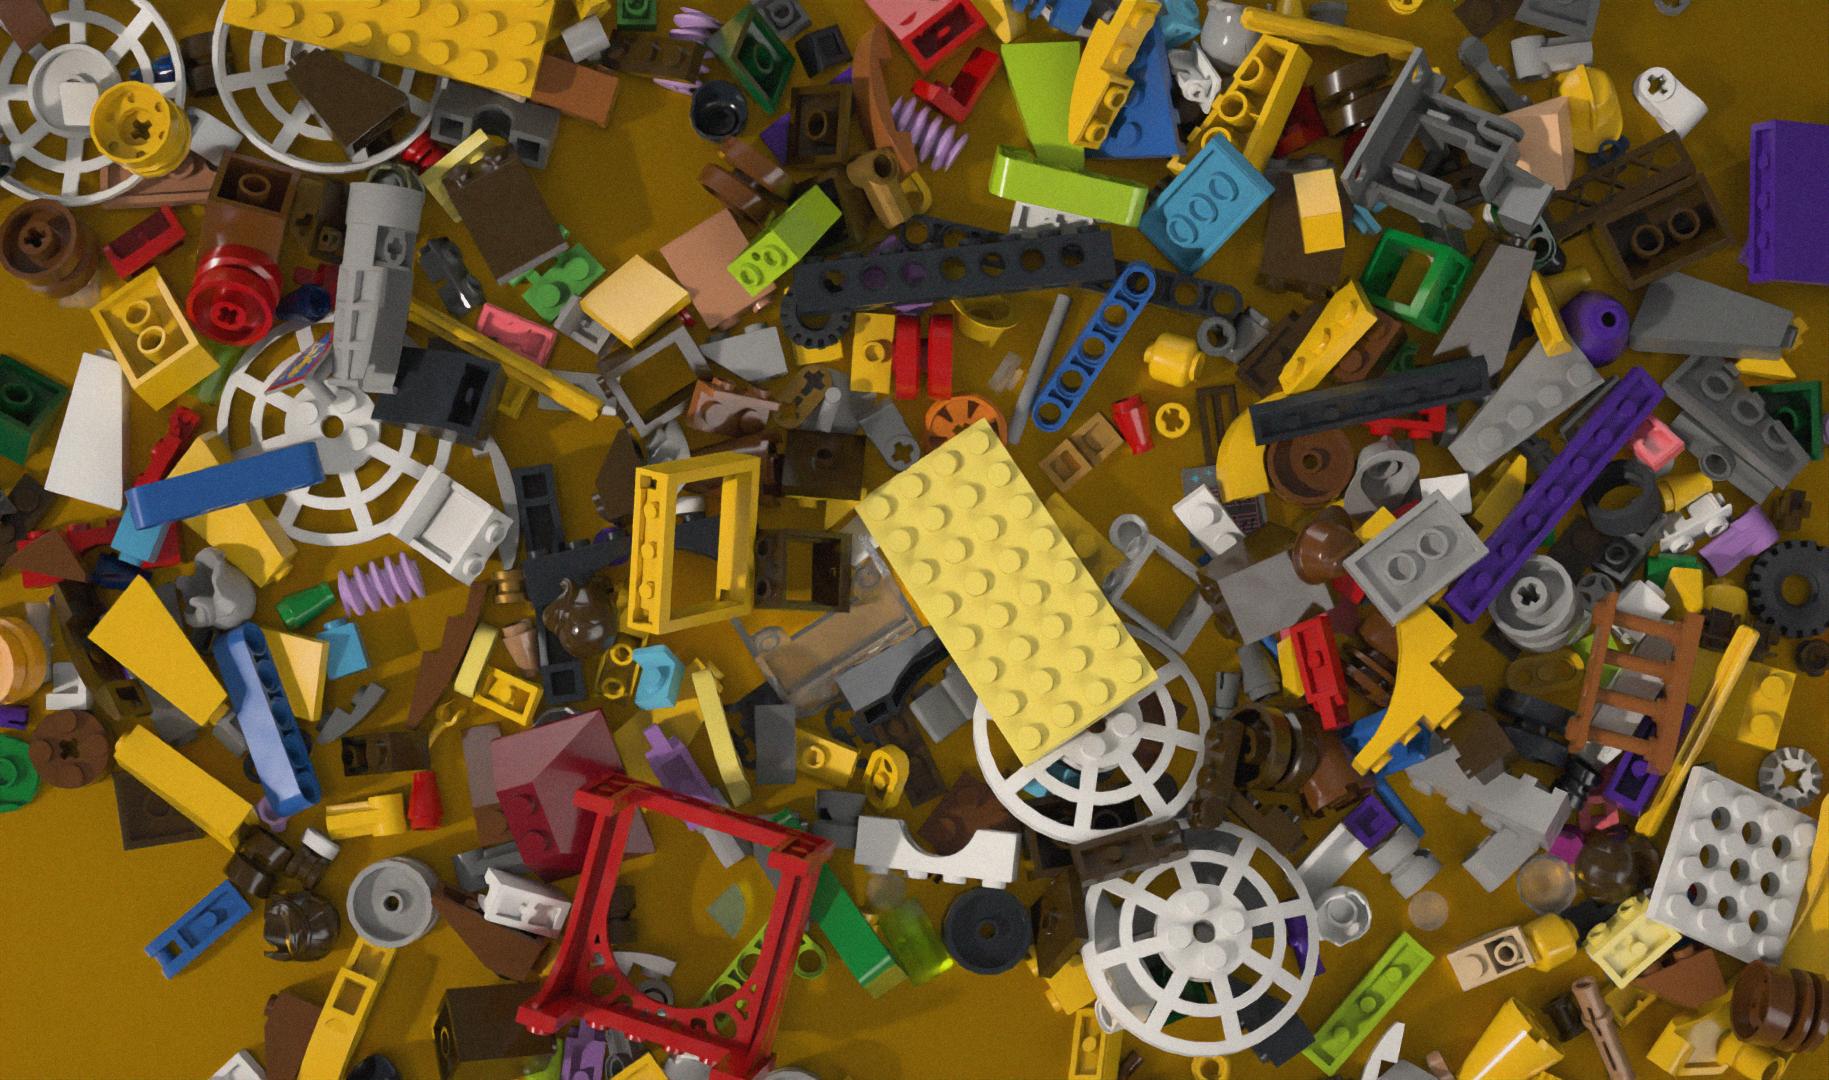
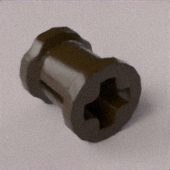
M1570 990L1552 998L1540 1008L1543 1014L1549 1015L1560 1033L1558 1039L1561 1043L1577 1037L1588 1029L1582 1023L1581 1014L1572 1001L1574 995Z

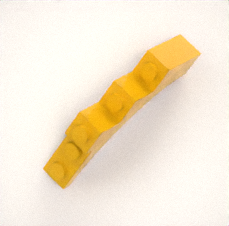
M1384 506L1354 533L1360 541L1358 550L1397 520ZM1448 586L1427 602L1432 606L1438 603L1442 595L1447 592ZM1426 603L1396 625L1398 663L1396 684L1390 704L1375 735L1354 758L1351 764L1362 777L1370 769L1377 774L1393 758L1389 751L1399 741L1406 746L1422 730L1417 725L1419 722L1432 733L1439 725L1446 730L1462 714L1458 707L1464 697L1431 666L1435 663L1438 667H1441L1456 652L1452 645L1458 635Z

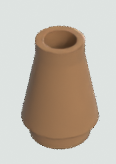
M532 618L521 619L503 626L504 636L501 637V640L518 666L522 678L526 679L541 674L537 625L534 626Z

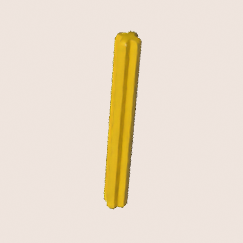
M1252 6L1246 7L1243 10V15L1240 17V24L1246 30L1369 57L1388 53L1392 62L1401 64L1407 63L1416 48L1411 41Z

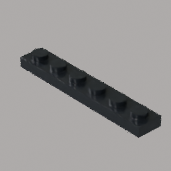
M1483 354L1250 405L1248 408L1256 446L1489 396L1491 395L1488 364Z

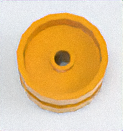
M3 616L0 617V705H8L32 697L41 687L47 671V661L41 637L33 627L17 617Z

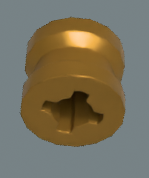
M521 569L491 573V581L496 584V593L493 596L494 605L529 602Z

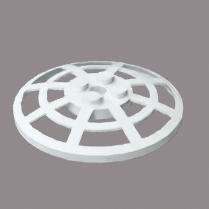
M68 0L69 10L50 14V17L55 27L70 23V44L61 45L50 51L40 42L28 53L37 63L30 74L28 85L10 84L14 66L23 52L15 40L11 43L0 64V124L11 142L8 147L15 161L24 155L28 160L43 168L64 173L61 195L47 194L32 189L15 180L10 175L0 180L2 187L31 201L39 198L51 199L69 208L89 206L113 199L133 188L145 178L133 174L110 189L90 195L78 196L81 173L99 170L114 162L105 155L88 161H82L84 139L91 138L90 126H66L64 124L60 82L80 81L99 83L107 87L108 90L114 85L122 83V78L116 65L131 49L140 65L143 83L151 85L169 99L175 98V103L184 110L186 81L185 67L180 48L169 24L148 0H129L140 9V12L127 28L107 15L85 10V0ZM0 19V26L11 36ZM152 22L161 32L169 48L175 69V82L155 83L151 61L139 41V38ZM86 23L105 27L119 36L105 54L87 46ZM9 100L28 101L31 112L37 120L22 135L13 121ZM49 132L68 139L66 161L47 157L34 149L33 146Z
M225 0L217 18L212 42V65L215 83L223 105L237 128L253 145L273 159L293 168L314 173L344 174L363 171L389 161L402 153L432 122L434 107L442 90L447 88L448 78L438 76L434 94L430 102L427 103L409 93L415 70L404 68L401 82L396 87L378 77L381 62L343 53L344 62L403 91L409 98L411 113L421 118L414 128L401 140L370 157L367 155L366 148L352 157V161L343 163L315 162L287 153L288 148L298 133L319 140H333L323 128L305 123L311 113L301 100L290 115L276 102L267 84L287 80L285 71L289 69L287 63L299 52L306 49L310 53L315 48L325 52L329 49L280 38L287 42L285 64L262 69V48L266 34L253 31L249 56L251 71L227 76L225 52L230 25L222 22L227 0ZM255 87L265 107L278 121L284 124L272 144L264 139L247 122L234 100L232 91Z
M321 311L299 316L276 326L263 339L254 343L243 354L231 372L221 396L217 417V434H219L230 450L228 417L232 397L236 387L256 396L250 419L252 445L231 452L236 461L307 442H316L324 474L339 475L346 496L340 498L314 496L308 494L311 486L283 493L288 497L279 517L275 516L287 536L301 542L321 546H351L370 542L389 534L386 529L396 515L394 514L387 520L373 525L366 503L387 491L398 480L402 472L420 480L428 467L410 458L414 448L416 432L403 429L399 452L379 442L381 422L371 420L375 403L361 388L328 385L325 379V385L337 397L326 408L307 387L300 391L295 398L281 391L267 396L264 394L274 380L302 352L315 342L311 325L322 322H334L335 311ZM295 330L301 352L292 355L279 364L264 383L244 373L249 364L266 346L282 335ZM405 334L403 346L421 348L411 337ZM268 402L287 412L285 417V434L263 441L262 420L265 406ZM331 416L341 418L344 424L343 432L337 438H327L323 433V423ZM440 439L433 466L445 473L450 461L453 443ZM372 456L391 466L378 482L361 491L355 473L356 469L364 465ZM302 504L324 510L350 508L358 531L323 534L303 530L293 526Z
M1122 622L1131 636L1145 641L1170 661L1155 671L1160 680L1101 718L1105 724L1103 732L1091 733L1087 729L1083 730L1029 767L1025 768L1023 766L1006 781L998 771L990 751L987 720L993 719L979 697H977L973 714V740L977 760L986 782L998 800L1016 818L1033 830L1055 840L1076 845L1147 824L1151 826L1170 821L1183 810L1198 788L1196 777L1199 769L1203 766L1205 753L1204 738L1210 728L1206 700L1197 680L1185 662L1163 642L1150 633L1129 623ZM1179 675H1182L1187 682L1195 700L1200 722V735L1177 729L1175 707L1164 685ZM1152 692L1156 693L1163 708L1165 726L1143 722L1138 702ZM1141 738L1164 743L1158 760L1147 773L1143 771L1132 756ZM1175 746L1198 751L1196 763L1188 781L1177 796L1166 805L1153 784L1168 767ZM1062 759L1071 767L1081 770L1079 789L1058 781L1046 769L1057 760ZM1119 766L1132 782L1129 786L1117 790L1095 792L1098 773L1107 772ZM1035 778L1040 785L1053 794L1068 801L1076 802L1074 827L1058 823L1041 815L1024 803L1016 793ZM1140 794L1153 813L1147 819L1126 827L1107 830L1090 829L1093 805L1117 804Z
M1187 817L1174 819L1179 822L1181 829L1190 828L1187 825ZM1222 821L1223 824L1214 830L1231 833L1243 838L1234 857L1212 850H1189L1188 855L1178 861L1166 864L1159 863L1157 867L1146 869L1136 879L1134 884L1120 878H1115L1091 885L1084 899L1089 940L1080 949L1084 968L1094 992L1106 1010L1119 1024L1140 1040L1163 1051L1188 1057H1216L1234 1054L1257 1045L1278 1031L1295 1014L1306 997L1315 975L1319 954V927L1314 905L1303 880L1292 864L1256 833ZM1179 834L1164 840L1165 846L1179 842L1182 843ZM1256 847L1266 852L1284 870L1295 886L1300 899L1283 903L1278 902L1275 893L1268 883L1253 868L1248 866ZM1190 862H1211L1228 867L1219 886L1198 884ZM1169 868H1175L1181 889L1173 893L1167 900L1145 890L1147 885L1156 876ZM1242 876L1247 878L1258 889L1266 901V907L1247 911L1241 901L1233 895ZM1104 889L1125 899L1119 920L1121 947L1097 954L1095 945V915L1099 897ZM1139 905L1156 914L1157 917L1154 925V937L1134 943L1132 921L1135 907ZM1305 915L1308 925V953L1305 969L1301 980L1281 968L1286 949V924L1284 919ZM1273 922L1274 947L1272 957L1269 960L1250 948L1252 943V927ZM1194 924H1208L1213 930L1212 941L1201 943L1196 940L1193 935ZM1159 953L1164 963L1173 971L1165 989L1159 987L1149 977L1139 961L1140 958ZM1124 963L1127 964L1130 973L1138 985L1151 998L1157 1001L1146 1023L1134 1016L1120 1002L1108 984L1102 970ZM1241 963L1262 974L1260 980L1250 990L1233 999L1227 976L1237 969ZM1188 980L1211 982L1217 1003L1198 1004L1182 1000L1179 996ZM1272 982L1292 995L1286 1006L1272 1020L1255 1031L1242 1036L1237 1011L1256 1001L1270 987ZM1171 1010L1194 1017L1221 1016L1226 1040L1218 1042H1192L1171 1037L1160 1032Z

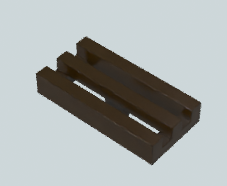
M1235 384L1195 389L1205 466L1217 464V457L1213 458L1205 396H1212L1219 450L1225 435L1220 394L1227 393L1232 424L1239 416Z

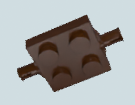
M1005 768V771L1002 773L1004 780L1012 773L1008 768ZM964 771L917 831V834L929 842L938 855L949 856L964 849L979 829L1018 832L1021 828V821L998 800L988 784L979 782L968 772ZM928 873L927 877L931 878L934 873ZM936 874L932 881L938 884L943 874Z

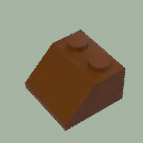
M1371 305L1378 319L1324 377L1339 386L1381 377L1409 338L1403 325Z

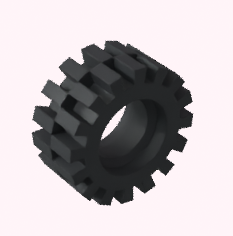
M824 279V287L829 292L839 293L843 290L840 285L834 284L833 280ZM792 284L781 300L780 320L785 334L792 339L793 343L801 345L805 349L821 350L827 346H833L841 337L843 338L850 324L851 312L831 314L830 320L826 325L821 328H810L802 322L800 317L798 318L795 285Z

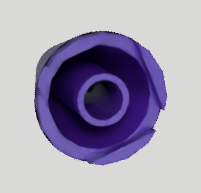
M1598 290L1582 291L1559 311L1568 334L1594 368H1601L1614 363L1626 351L1629 345L1628 334L1632 327L1631 319L1624 305L1614 296Z

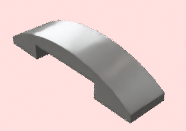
M489 433L484 451L474 448L472 450L477 458L491 456L505 514L514 520L507 531L506 537L497 546L504 571L516 570L523 544V531L517 507L513 472L503 449L495 437Z

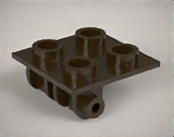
M324 178L306 255L338 266L342 264L347 230L345 222L350 186Z
M1712 607L1711 610L1704 608L1701 615L1705 616L1703 623L1705 627L1704 631L1701 632L1698 647L1716 652L1717 650L1725 652L1739 627L1741 615L1735 614L1731 621L1733 613L1717 609L1716 607ZM1747 617L1743 625L1751 627L1752 618ZM1754 620L1752 628L1760 633V637L1748 660L1763 663L1765 658H1777L1778 654L1769 652L1771 645L1777 646L1779 644L1781 631L1775 630V625Z

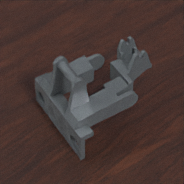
M1416 46L1340 177L1351 203L1373 211L1379 201L1442 229L1447 222L1458 228L1470 230L1475 219L1465 210L1454 206L1457 197L1452 185L1432 177L1440 162L1446 161L1450 155L1449 143L1466 150L1470 162L1488 169L1479 184L1485 202L1499 207L1497 214L1500 222L1510 234L1515 235L1518 232L1523 239L1528 240L1532 229L1544 208L1548 205L1555 187L1543 182L1516 165L1521 157L1516 143L1521 142L1524 137L1523 129L1507 119L1441 94L1448 82L1447 77L1433 72L1424 49ZM1419 65L1417 75L1412 82L1413 73ZM1415 134L1427 152L1418 171L1399 164ZM1360 164H1362L1359 176L1355 181L1356 171Z

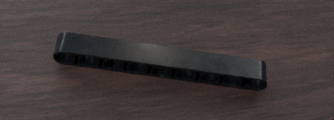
M913 214L911 218L901 223L899 227V240L911 252L919 251V245L939 242L943 244V248H946L944 240L952 233H958L965 239L982 238V244L998 242L999 236L1007 235L921 214ZM914 224L924 226L928 232L927 239L919 244L910 242L905 235L906 230ZM1065 248L1061 252L1063 261L1072 259L1077 261L1079 265L1083 261L1079 250ZM985 258L982 261L984 270L1002 273L1004 270V264L1001 259L990 261ZM1114 259L1115 270L1118 275L1129 262ZM955 260L948 261L952 263L961 264L960 262ZM1153 268L1156 274L1158 291L1150 297L1144 306L1201 320H1207L1211 317H1222L1231 322L1240 313L1243 307V298L1241 293L1233 286ZM1133 272L1126 281L1131 288L1137 290L1136 282L1140 278L1148 276L1143 272ZM1101 284L1066 288L1104 297L1109 288ZM1180 286L1191 287L1196 294L1195 302L1191 305L1180 304L1175 298V290ZM1220 294L1229 296L1234 302L1233 312L1229 314L1217 312L1213 305L1214 298Z

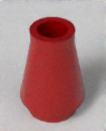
M1141 394L1131 395L1111 404L1113 409L1111 417L1130 446L1132 454L1137 455L1155 448L1152 440L1148 402H1143Z
M418 772L412 774L413 783L406 818L407 821H410L411 830L434 831L442 829V820L446 819L437 785L436 773Z

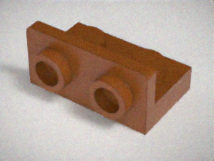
M713 377L712 382L698 379L685 425L691 429L737 438L763 431L770 410L780 411L782 403L770 396L771 390L763 386L749 384L747 389L736 387L734 381L722 377Z

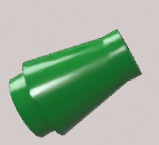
M324 581L319 585L281 596L282 601L274 606L289 632L297 628L301 631L327 607L335 603L336 599Z

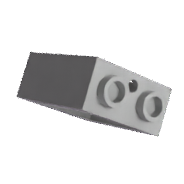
M1143 532L1140 537H1135L1129 543L1125 550L1126 558L1119 568L1113 569L1106 576L1102 583V593L1113 608L1170 647L1173 651L1184 655L1212 615L1213 610L1200 594L1199 588L1201 584L1196 575V571L1199 568L1157 537ZM1152 551L1198 584L1166 631L1120 599Z

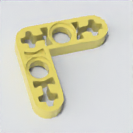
M710 667L691 673L715 759L735 807L753 802L754 798L750 784L734 746L712 669Z

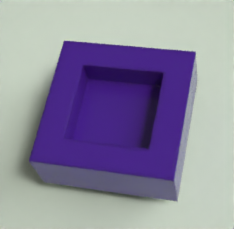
M1371 793L1341 819L1368 850L1398 824L1394 817Z

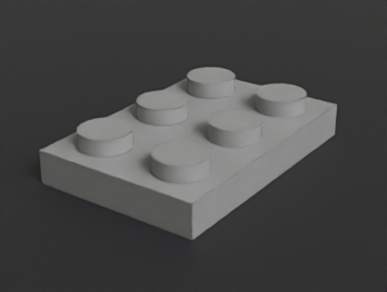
M1437 489L1344 560L1342 566L1390 625L1394 627L1487 556L1489 550L1441 491Z

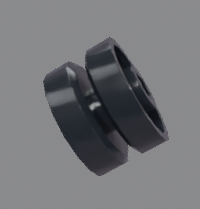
M1498 687L1492 707L1499 714L1513 719L1512 724L1497 720V722L1503 727L1524 757L1522 760L1535 764L1540 762L1564 769L1569 748L1563 742L1548 737L1551 732L1565 736L1570 717H1576L1577 713L1518 691Z
M973 886L959 892L947 904L941 918V939L946 952L963 968L979 975H998L1012 969L1025 956L1031 942V920L1025 906L1013 894L998 888ZM985 923L994 927V932H989L990 938H983L980 934V927Z

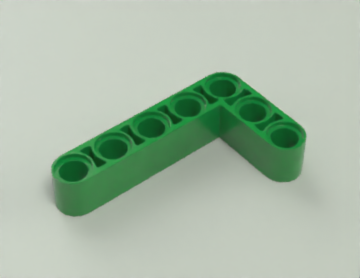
M788 807L769 819V821L804 831ZM765 846L768 852L770 853V850H772L773 848ZM825 862L821 868L810 913L860 985L871 996L878 999L909 976L891 950L879 939L827 862Z

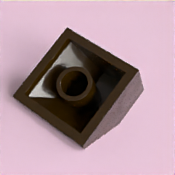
M847 166L832 168L797 183L798 187L787 200L788 207L814 185H817L842 212V215L802 258L810 256H824L825 258L863 242L875 211L864 189L857 188L850 182L847 175Z

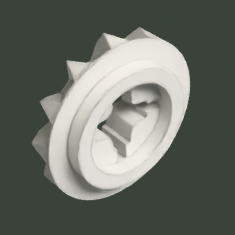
M1784 747L1773 751L1764 759L1759 769L1758 783L1764 796L1797 810L1810 805L1821 792L1820 787L1823 774L1820 771L1817 759L1804 749ZM1781 765L1790 772L1804 769L1797 778L1798 787L1801 792L1793 786L1778 789L1786 778Z

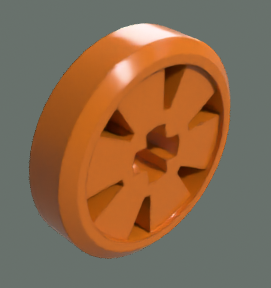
M967 391L951 393V401H936L924 417L921 427L923 451L925 455H928L955 437L956 434L953 431L957 426L963 429L965 424L971 426L983 417H985L1006 448L1007 426L1003 414L991 400L983 395Z

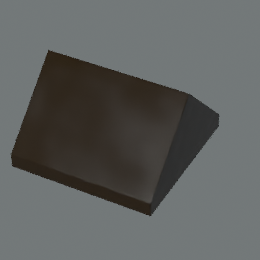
M851 83L791 88L786 166L818 169L847 166L853 94Z

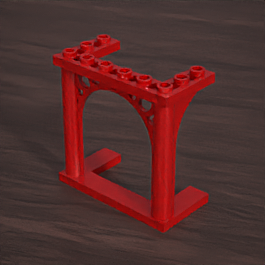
M608 771L576 789L572 805L596 812L597 816L568 926L558 956L542 990L519 1006L515 1022L527 1025L526 1029L531 1033L547 1036L550 1033L554 1034L573 1018L578 1017L587 1020L586 1024L594 1029L609 1030L612 1028L624 1032L625 1038L635 1042L644 1043L649 1040L662 1044L661 1048L672 1054L683 1055L686 1052L699 1056L700 1062L713 1066L708 1080H763L775 1067L778 1054L771 1052L821 868L832 857L836 841L612 771ZM637 806L773 848L770 850L766 866L782 871L757 964L740 989L717 1003L702 1007L685 1008L657 1001L639 990L627 978L614 956L609 938V912ZM596 952L600 953L604 957L605 963L589 969L590 963L597 961ZM602 974H609L616 980L615 989L606 996L594 994L591 988L595 977ZM756 984L755 992H753L751 988ZM624 993L633 998V1005L628 1006L629 1003L626 1001L616 1002L615 1000ZM738 1000L749 1001V1005L744 1010V1012H749L747 1019L744 1013L736 1006ZM658 1010H665L667 1018L659 1016L657 1014ZM718 1012H727L733 1017L737 1025L735 1037H726L718 1030L715 1019ZM693 1018L704 1019L707 1031L700 1025L694 1027L692 1024Z

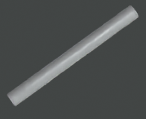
M1058 294L1009 422L1007 443L1018 446L1073 299L1066 295Z

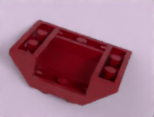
M602 707L497 737L490 741L496 795L523 863L545 883H551L582 873L597 813L572 805L576 789L608 771L629 777ZM641 806L636 808L622 862L656 853L657 851Z

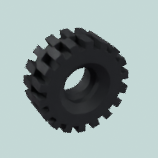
M1796 539L1777 543L1775 546L1762 551V555L1751 563L1752 571L1746 574L1744 581L1748 583V590L1745 591L1748 593V599L1751 604L1748 607L1750 614L1756 615L1760 622L1775 625V630L1781 631V636L1786 637V639L1811 638L1812 636L1827 632L1826 629L1829 628V547L1826 545L1819 546L1816 541L1812 540L1802 541ZM1792 574L1804 576L1811 585V595L1801 605L1790 604L1782 595L1783 581Z

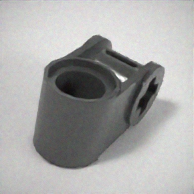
M889 396L855 417L867 438L874 447L876 446L893 471L901 473L920 460L919 445L908 430L905 420ZM901 445L904 449L908 447L913 449L910 453V463L905 464L902 460L895 462L892 459L896 455V446Z

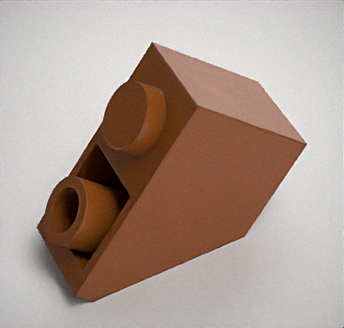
M1694 943L1685 944L1673 949V956L1661 961L1658 958L1629 983L1674 1005L1695 1008L1728 993L1712 948L1696 947Z

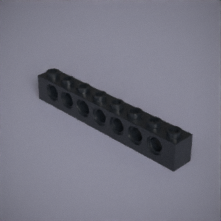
M1087 225L1078 227L1077 234L1061 235L1060 229L1037 232L1038 238L1022 240L1021 234H1007L999 236L997 243L982 244V238H971L958 241L959 247L943 248V244L937 242L919 245V251L903 253V247H890L880 249V256L864 257L862 251L840 254V260L824 262V256L804 257L800 259V265H793L798 318L1111 283L1116 278L1111 230L1101 231L1100 225ZM1068 247L1077 248L1082 254V263L1078 266L1065 264L1061 257L1062 250ZM1030 251L1040 254L1043 259V267L1036 271L1028 270L1022 263V256ZM988 256H996L1002 260L1004 270L998 275H990L984 271L982 261ZM950 260L958 261L963 265L965 274L956 280L949 279L944 275L942 266ZM909 265H918L924 270L925 279L921 283L911 284L904 279L903 270ZM871 269L880 270L885 275L886 282L880 288H870L863 281L864 274ZM836 273L843 276L847 284L845 289L839 293L829 292L823 284L824 279L828 275Z

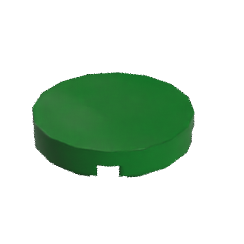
M0 734V813L18 811L31 803L40 791L43 780L34 769L29 758L28 748L30 744L21 737Z

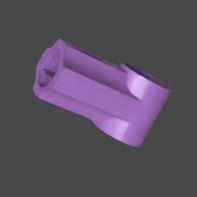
M1758 504L1735 518L1729 524L1731 527L1697 551L1701 562L1716 579L1724 576L1750 555L1755 556L1781 537V534Z

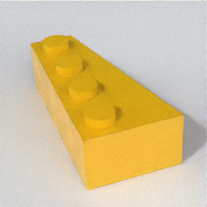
M1263 34L1234 73L1235 79L1223 95L1219 94L1212 103L1211 107L1213 109L1201 126H1196L1188 136L1187 140L1189 142L1185 146L1187 157H1173L1166 167L1178 176L1205 145L1220 132L1263 176L1313 60L1299 45Z

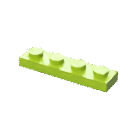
M1403 931L1313 1033L1316 1041L1301 1052L1329 1077H1332L1435 957L1408 933Z

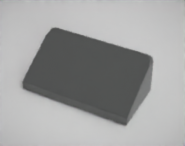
M1617 375L1607 377L1604 383L1590 393L1553 429V433L1566 446L1621 382Z

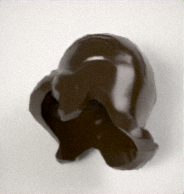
M600 575L594 576L590 579L587 588L580 587L572 579H562L560 585L563 592L545 608L542 621L550 632L559 637L563 648L571 656L592 659L604 655L613 646L620 630L619 612L609 597V594L613 593L615 589L611 583V578Z
M1628 824L1604 828L1596 832L1593 838L1582 846L1576 856L1574 864L1576 881L1586 896L1598 903H1622L1626 899L1633 897L1643 888H1653L1662 864L1657 847L1645 836L1629 835L1628 833L1631 829Z
M273 891L271 894H268L265 900L263 939L271 947L277 949V951H264L265 957L282 962L297 961L309 963L319 961L331 953L338 943L341 934V918L336 906L327 897L312 891H298L289 894H277Z

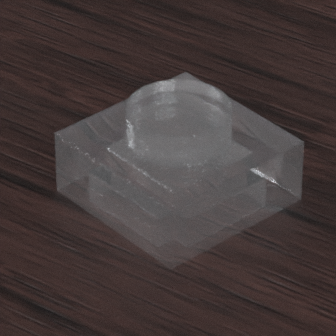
M97 269L84 288L72 296L60 298L59 306L63 308L91 309L102 301L104 271Z
M1009 350L988 382L987 387L1001 395L1005 387L1012 391L1024 374V371L1019 368L1023 359Z

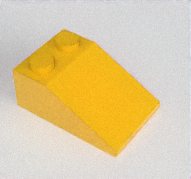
M155 265L90 309L133 390L156 412L221 367L206 339L193 327L185 308Z
M1698 648L1686 703L1697 708L1724 654ZM1747 660L1710 735L1761 750L1775 751L1796 674Z

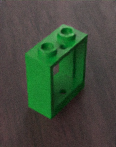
M1385 227L1358 281L1370 304L1397 321L1440 335L1475 263L1452 247ZM1409 250L1434 258L1410 306L1386 298Z

